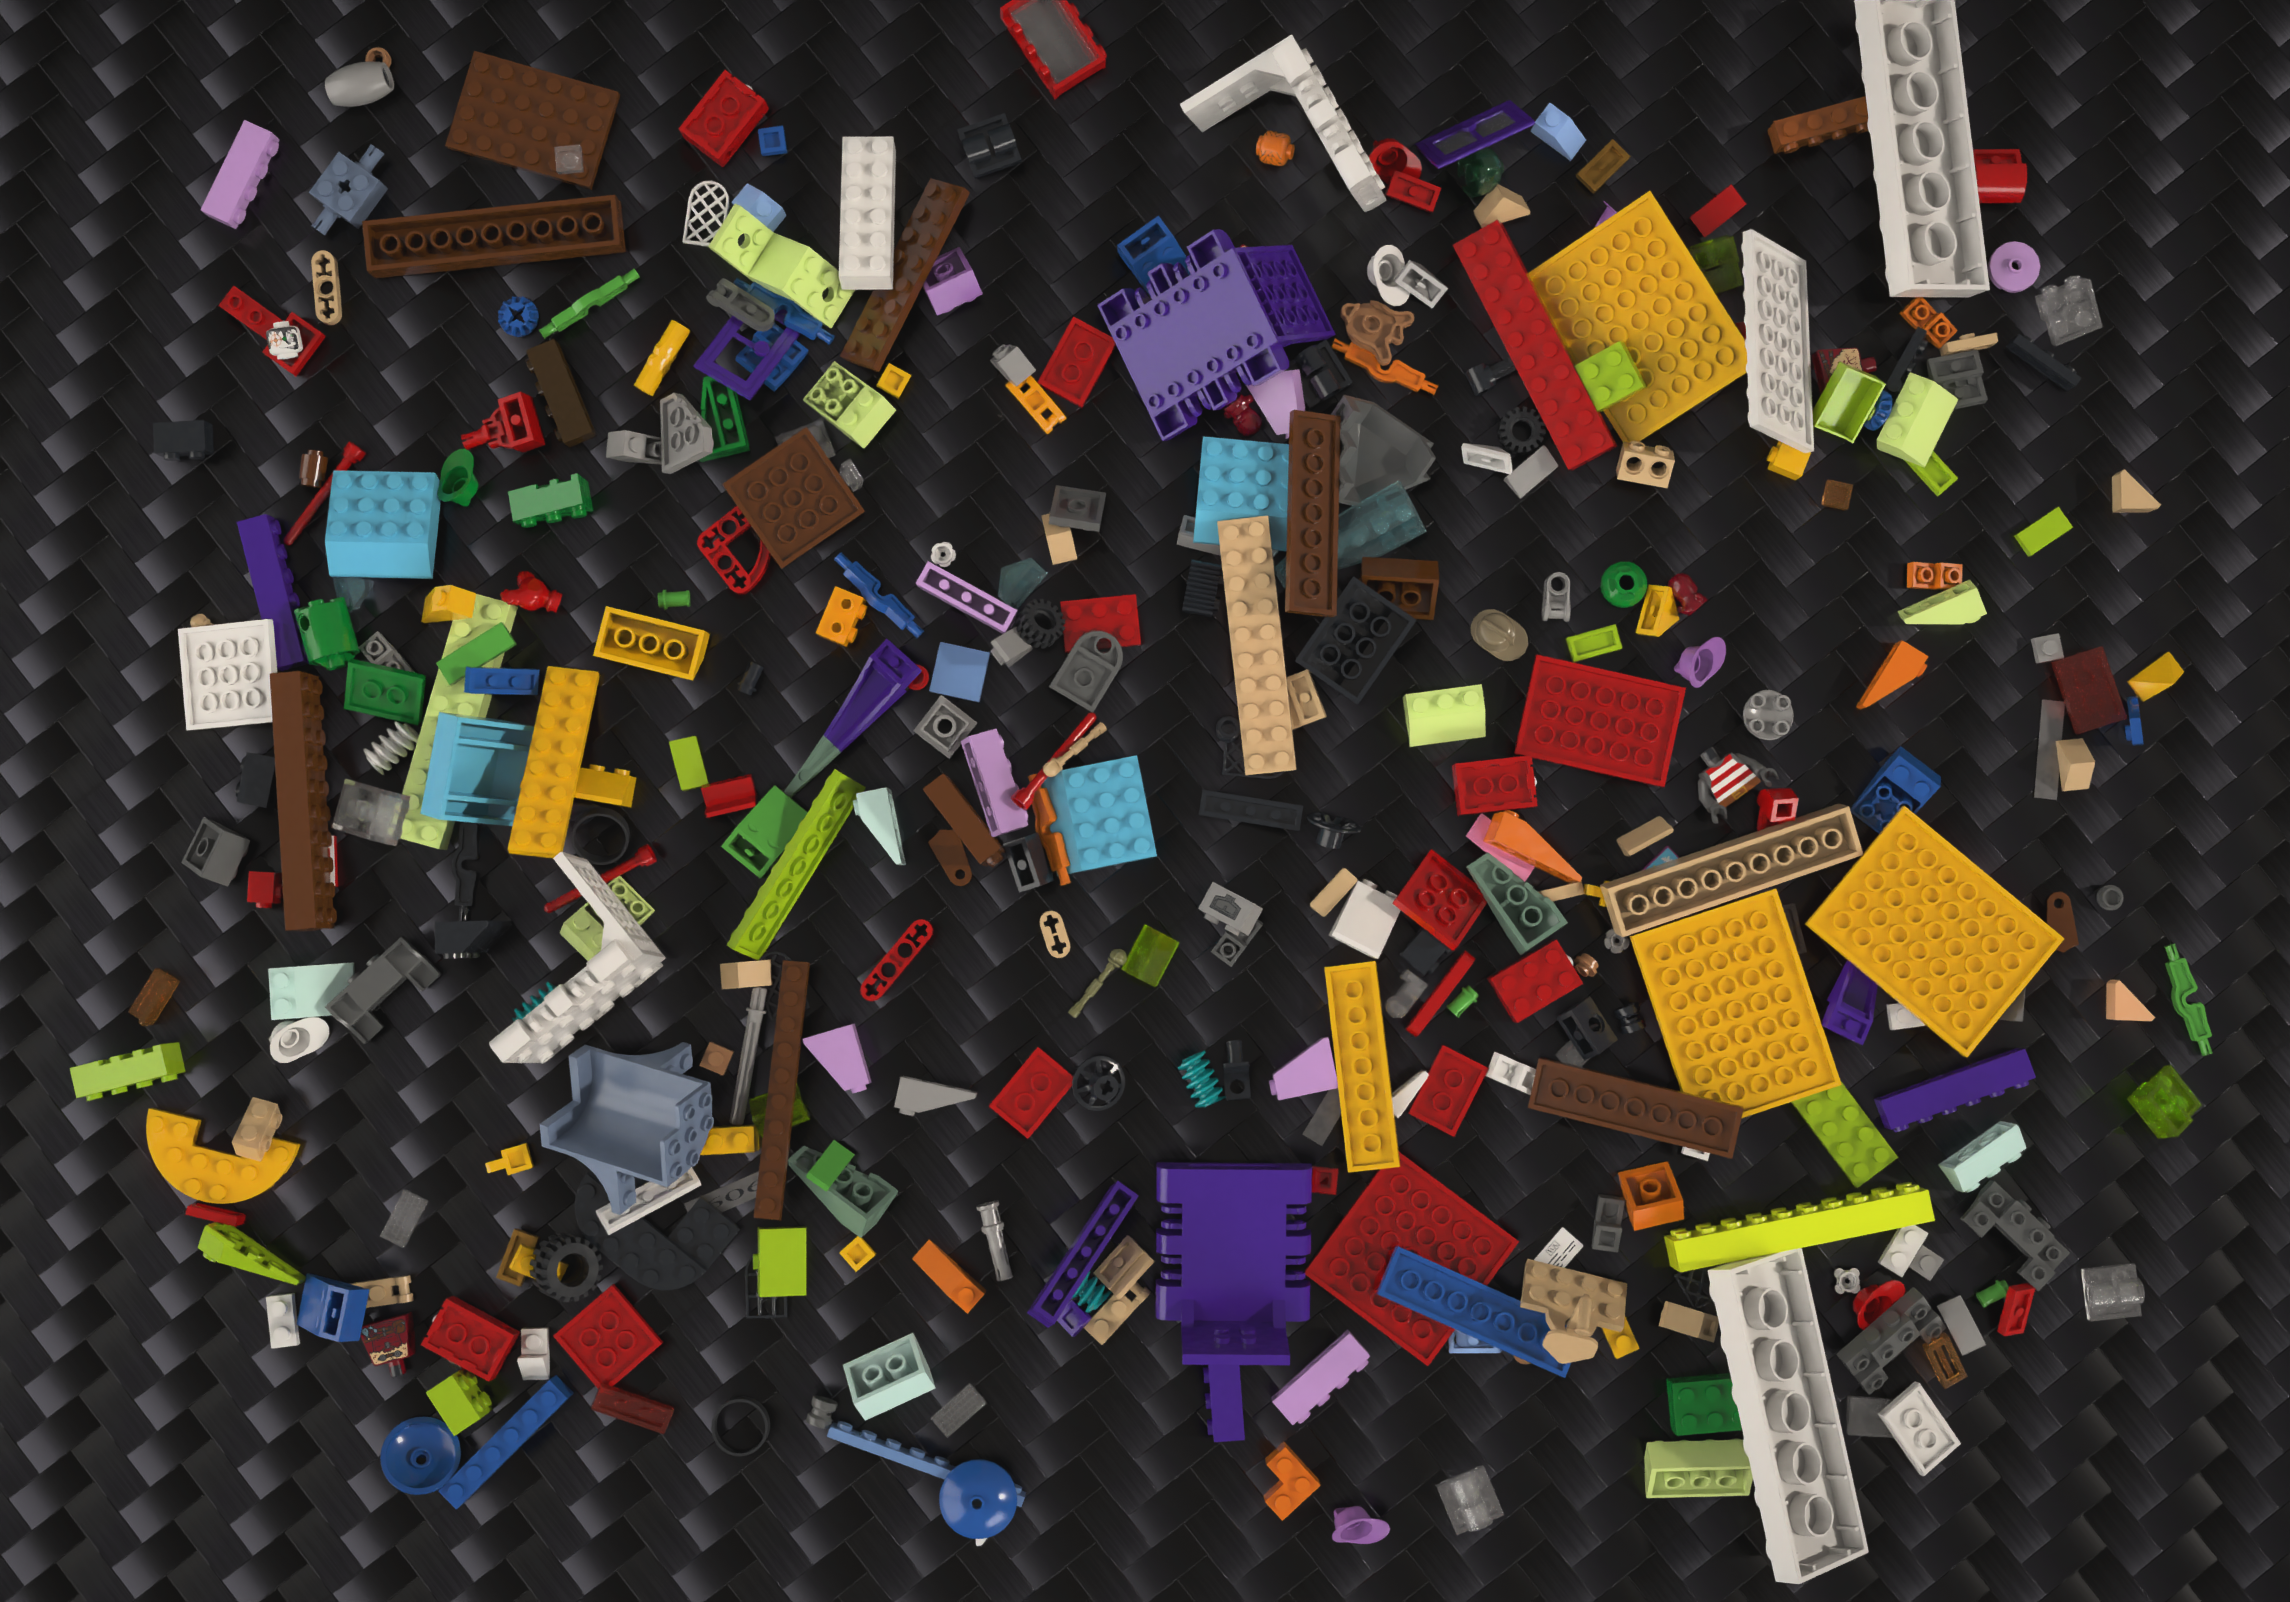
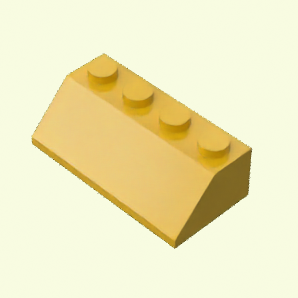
M606 606L593 656L693 681L704 659L710 634L704 630Z
M592 764L589 765V769L580 768L574 798L631 808L636 777L629 776L630 771L615 769L614 773L604 772L605 767Z

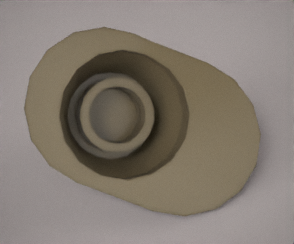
M1495 609L1484 610L1472 621L1471 635L1473 640L1496 658L1503 661H1513L1525 653L1528 646V636L1525 629L1504 613Z

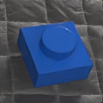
M783 126L758 129L762 156L787 153Z

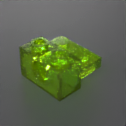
M1723 235L1687 247L1716 294L1743 285L1738 266L1739 257L1733 236ZM1720 265L1719 268L1705 272L1706 269Z
M2171 1065L2164 1066L2149 1082L2142 1083L2127 1098L2158 1139L2178 1137L2193 1121L2191 1116L2202 1105Z

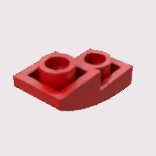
M1730 184L1692 214L1690 219L1702 235L1706 237L1744 207L1746 202L1734 186Z

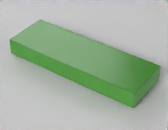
M500 622L436 664L448 684L453 685L465 677L466 667H482L517 644L504 623Z

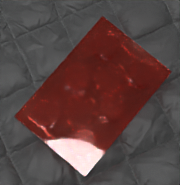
M2103 646L2051 662L2075 734L2127 719Z

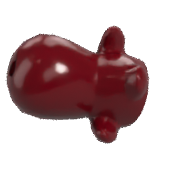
M1239 394L1235 401L1223 408L1224 417L1226 419L1232 417L1233 423L1243 436H1253L1261 429L1262 419L1249 406L1255 400L1252 395L1243 396Z
M1678 573L1668 582L1667 587L1672 588L1674 598L1681 603L1677 607L1678 613L1689 616L1708 600L1701 593H1697L1698 588L1688 574Z

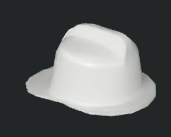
M1385 245L1379 248L1375 256L1371 257L1367 266V275L1370 282L1377 286L1381 297L1386 303L1392 306H1400L1407 301L1410 292L1397 284L1394 279L1404 268L1405 262L1402 253L1397 247Z
M319 1017L281 1022L274 1028L269 1037L271 1043L270 1054L274 1060L280 1063H288L322 1047L327 1041L329 1026Z

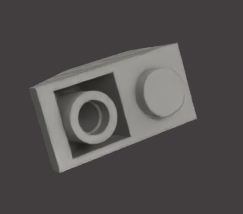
M1003 344L992 353L994 357L990 361L1013 386L1017 387L1036 371L1017 346L1010 344L1005 346Z
M627 430L608 432L606 458L634 463L662 464L661 438Z
M1017 627L991 641L993 646L991 653L1000 665L1006 663L1010 667L1033 649L1031 645L1026 643V638L1022 639L1020 637L1022 633L1017 632Z

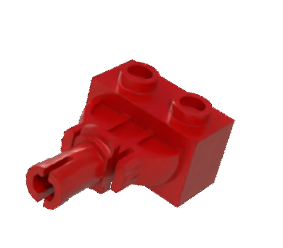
M523 392L497 399L499 408L492 413L490 418L482 420L485 425H482L481 429L461 435V439L466 440L462 443L467 450L488 443L492 449L504 447L523 453L545 445L533 397Z

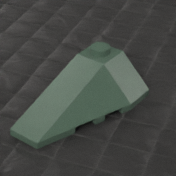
M1486 853L1466 867L1505 934L1520 955L1568 923L1552 900L1541 895L1532 885L1516 876L1511 869L1491 854Z
M803 1146L788 1159V1165L841 1224L862 1238L877 1224L897 1195L898 1190L878 1175L873 1173L866 1175L856 1171L855 1166L848 1164L826 1192L806 1178L808 1172L823 1153Z

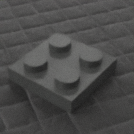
M1056 485L1049 524L1099 532L1106 493Z

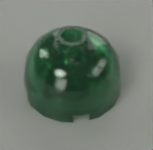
M1485 147L1457 161L1458 177L1463 175L1466 185H1461L1462 190L1468 197L1475 198L1491 193L1499 185L1504 172V165L1493 149Z

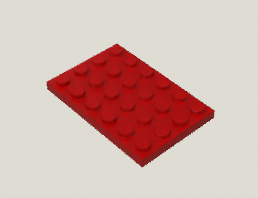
M1535 655L1514 754L1520 756L1532 755L1533 759L1663 788L1666 783L1686 688Z

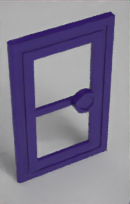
M784 309L780 310L775 314V320L784 325L783 320L788 312ZM732 315L694 364V368L746 399L751 400L801 333L787 327L770 349L769 344L765 341L753 343L736 333L744 322ZM733 337L754 349L756 355L764 357L746 381L714 362Z

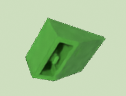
M774 785L739 823L721 847L760 879L768 877L772 867L778 862L785 851L786 844L791 841L798 829L799 823L808 812Z

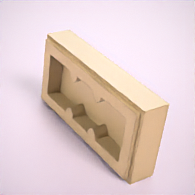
M1975 333L1962 335L1959 337L1960 340L1944 344L1940 348L1941 356L1976 349L1990 348L1998 342L1997 333L1975 337Z

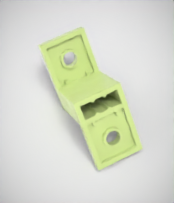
M734 204L708 246L752 282H756L767 290L794 301L830 329L855 291L842 290L839 271L810 247L772 232L738 204ZM744 233L745 240L743 244L739 246L738 238L741 234ZM828 287V296L823 299L822 293Z

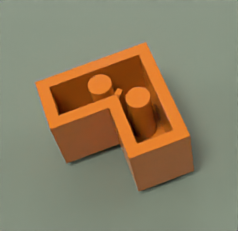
M1284 1441L1265 1458L1266 1465L1280 1480L1264 1494L1266 1504L1282 1521L1321 1486L1319 1479Z

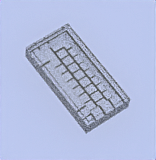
M406 1189L403 1190L380 1237L404 1248L428 1200Z
M969 1383L930 1419L948 1438L986 1404V1401Z

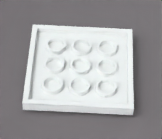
M273 619L178 629L186 730L271 723L270 673H278Z

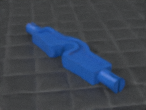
M738 277L733 282L739 288L768 305L774 311V314L782 309L786 310L788 313L783 320L786 327L803 334L811 340L818 337L828 343V345L834 340L835 335L822 329L823 323L802 311V308L794 301L774 294L756 282L749 285Z
M842 552L836 556L834 561L845 570L843 575L861 591L864 599L873 608L884 613L901 630L907 628L916 639L924 632L913 621L915 616L905 608L895 595L881 596L878 594L877 591L881 587L879 580L865 570L857 561L852 563Z

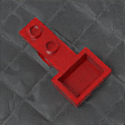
M234 285L219 304L222 309L266 340V332L274 328L273 323L283 321ZM291 312L285 321H289V326L299 328L303 350L298 353V357L278 360L277 356L270 354L268 345L262 353L297 377L326 336Z

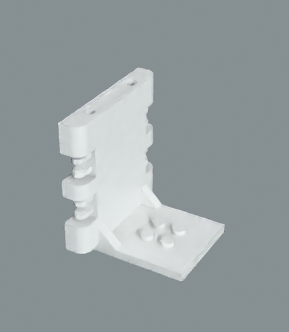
M1293 35L1288 36L1180 104L1184 113L1201 132H1204L1270 90L1296 96L1346 186L1363 211H1370L1387 201L1382 192L1385 186L1376 173L1366 152H1364L1354 131L1348 132L1351 130V127L1341 108L1336 110L1339 106L1328 86L1323 88L1326 83L1316 64L1311 67L1310 63L1314 61L1306 48L1301 50Z
M560 852L553 858L591 905L596 914L603 920L604 929L601 951L586 962L587 966L564 985H558L544 997V1001L524 1018L514 1021L489 1042L490 1047L502 1063H546L574 1039L573 1034L579 1029L582 1031L587 1029L594 1023V1020L601 1018L615 1005L613 1003L614 1000L619 996L623 998L635 989L634 987L641 985L664 966L661 962L666 957L587 859L565 852Z

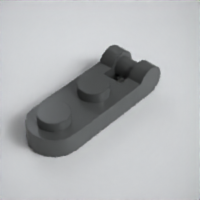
M722 278L717 283V289L710 291L706 296L711 305L719 306L757 331H767L774 325L775 314L768 305L727 279Z

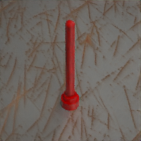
M349 441L343 449L345 451L343 453L344 458L335 470L347 471L352 463L356 464L357 461H361L366 452ZM333 472L284 537L283 542L285 545L290 546L294 543L331 493Z
M1091 712L1086 715L1049 761L1052 758L1062 757L1070 750L1069 748L1095 722L1096 715ZM1043 768L1026 788L1017 789L1011 797L1012 801L1025 811L1033 803L1032 799L1035 797L1033 794L1048 778L1044 774Z
M646 844L638 848V852L635 853L634 857L604 872L600 876L607 883L639 865L641 867L644 865L648 867L657 862V858L651 847ZM575 888L545 904L544 910L547 913H552L582 895Z

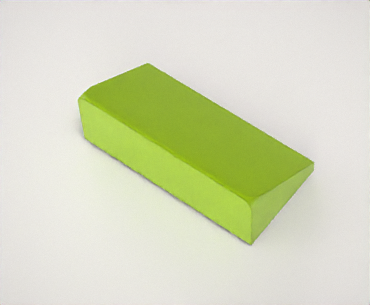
M692 736L669 741L681 790L688 791L709 784L697 737Z

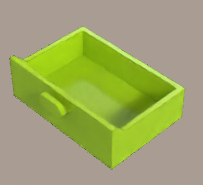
M1839 361L1812 411L1813 426L1854 443L1865 421H1869L1876 410L1874 405L1886 384L1874 375Z
M758 1227V1254H753V1269H758L759 1297L806 1295V1227Z

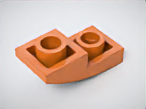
M1915 297L1899 313L1915 330L1917 327L1927 330L1926 340L1938 349L1958 331L1942 312L1937 313L1923 297Z
M1907 563V588L1947 590L1962 583V564Z

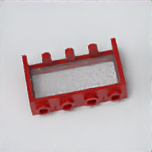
M1012 0L1000 7V18L1054 100L1062 93L1102 68H1105L1107 54L1100 44L1096 45L1092 39L1093 33L1086 23L1082 24L1078 18L1080 14L1073 3L1069 4L1067 0Z

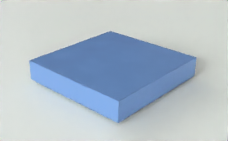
M940 642L929 691L979 703L990 653Z

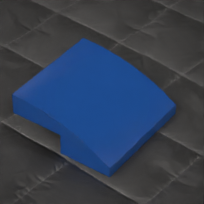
M774 323L773 327L767 331H757L753 335L752 342L765 341L771 349L784 330ZM796 340L765 380L764 384L775 392L796 369L809 350ZM746 345L736 355L735 361L752 373L764 357L756 355L754 349Z

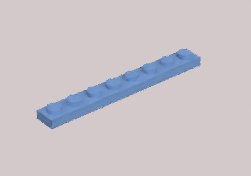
M838 1421V1424L833 1422L827 1434V1437L942 1479H945L950 1471L955 1468V1466L949 1464V1460L943 1457L935 1456L933 1459L925 1456L923 1450L911 1447L910 1450L900 1447V1442L893 1439H886V1441L876 1438L877 1434L868 1430H862V1432L853 1430L851 1424L843 1421ZM1015 1484L1017 1506L1022 1507L1026 1492L1022 1491L1021 1486Z

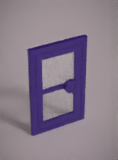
M1508 100L1416 143L1415 146L1437 169H1440L1535 125V121L1511 100Z

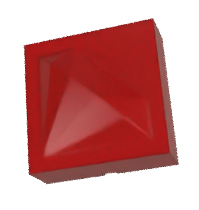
M1312 1166V1193L1336 1195L1339 1169Z

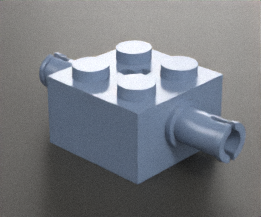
M370 144L359 162L355 161L354 163L338 152L309 191L325 207L311 226L323 235H326L335 220L342 217L359 229L362 221L366 220L388 190L371 173L385 154Z

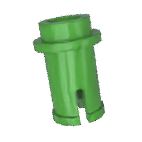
M663 590V592L658 593L659 608L667 610L668 607H690L689 590L677 592Z
M1469 985L1466 988L1462 987L1463 991L1446 1006L1458 1018L1473 1002L1476 1003V999L1479 997Z
M1996 1280V1284L1976 1293L1983 1308L2002 1298L2006 1299L2009 1286L2005 1280Z

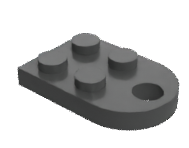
M1093 630L1084 633L1073 645L1049 687L1093 713L1122 665L1123 652L1120 643L1112 634L1106 631ZM1107 638L1111 641V648L1107 652H1101L1097 649L1096 644L1099 639Z

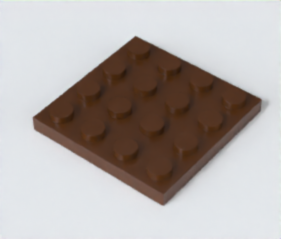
M807 427L722 484L781 569L865 512Z

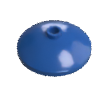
M415 1417L397 1425L386 1437L381 1449V1467L389 1483L402 1492L414 1495L434 1492L442 1488L455 1475L459 1467L461 1448L458 1437L452 1434L446 1423L436 1418ZM420 1457H424L426 1459V1462L424 1464H418L416 1462L417 1459Z
M982 1459L969 1460L956 1466L946 1476L939 1495L940 1510L946 1523L958 1534L972 1539L989 1538L1001 1532L1012 1520L1017 1506L1016 1487L1011 1476L998 1464ZM974 1499L981 1500L982 1505L980 1507H975L972 1501Z

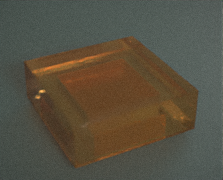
M1828 479L1821 505L1845 511L1848 510L1853 485Z

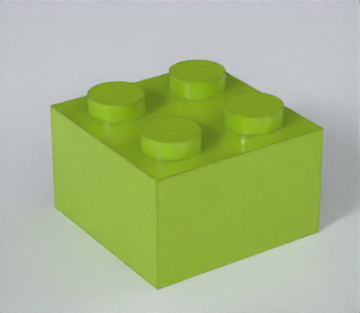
M1623 341L1611 345L1574 366L1597 411H1603L1647 387Z
M464 1368L426 1392L454 1436L493 1410L490 1406L492 1404L491 1399L485 1392H481L477 1386L476 1376Z

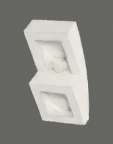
M1494 1052L1485 1076L1531 1095L1536 1069Z

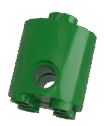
M345 597L332 599L329 603H324L323 599L314 600L308 603L309 607L294 610L309 665H321L327 668L328 671L346 667L348 662L360 653Z

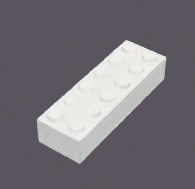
M843 137L839 246V280L842 290L893 289L896 149L893 137Z

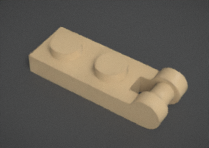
M410 1275L349 1283L370 1289L366 1308L414 1301L413 1293H410L409 1283H411ZM395 1285L399 1286L398 1295H394L393 1286Z
M1136 1282L1130 1288L1136 1295L1132 1301L1126 1295L1119 1299L1113 1294L1092 1316V1319L1084 1329L1103 1345L1151 1293L1149 1289L1143 1288Z

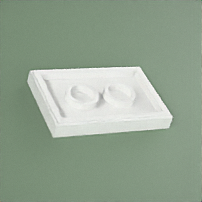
M1913 1382L1878 1413L1919 1475L1925 1476L1961 1444L1918 1382Z

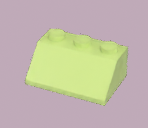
M1910 372L1877 438V449L1925 468L1958 399L1936 382Z
M1482 684L1412 693L1403 696L1410 747L1486 737Z

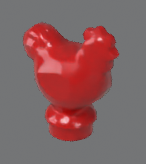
M528 571L519 572L516 580L519 589H505L504 592L500 593L501 600L508 605H519L530 611L544 607L547 612L552 611L555 613L563 595L557 592L556 589L549 591L544 582L535 578Z

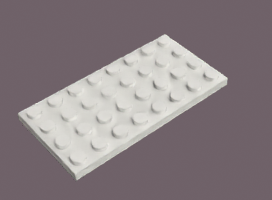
M1750 229L1743 232V243L1741 245L1744 258L1742 273L1745 285L1743 298L1746 313L1744 323L1746 325V372L1748 374V422L1750 427L1803 453L1813 452L1814 436L1806 260Z

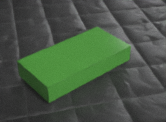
M833 1140L808 1172L806 1178L827 1192L855 1154Z

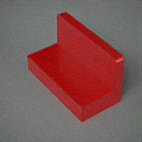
M751 774L701 786L706 805V818L752 808L757 804L758 797Z

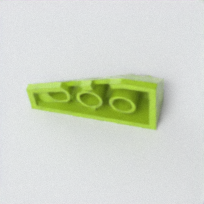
M214 1222L206 1225L203 1229L198 1249L204 1252L203 1256L206 1259L294 1285L305 1282L306 1276L236 1227Z

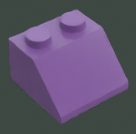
M960 247L938 256L923 284L925 293L937 315L950 312L954 307L965 302H971L977 296L983 294L974 272Z

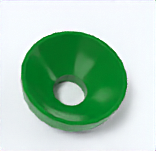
M1615 563L1609 566L1603 573L1600 582L1601 591L1604 598L1610 604L1620 608L1631 607L1637 604L1646 593V575L1634 563ZM1624 575L1630 576L1633 579L1634 585L1630 590H1624L1620 587L1619 580Z

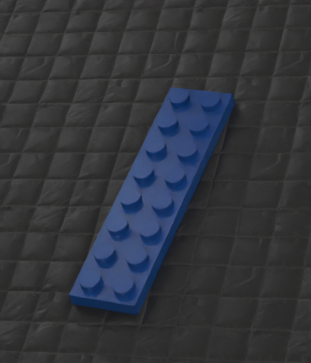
M1395 1246L1376 1292L1377 1295L1558 1376L1566 1377L1571 1363H1559L1543 1347V1340L1547 1332L1551 1331L1546 1323L1545 1313L1521 1308V1301L1406 1249Z

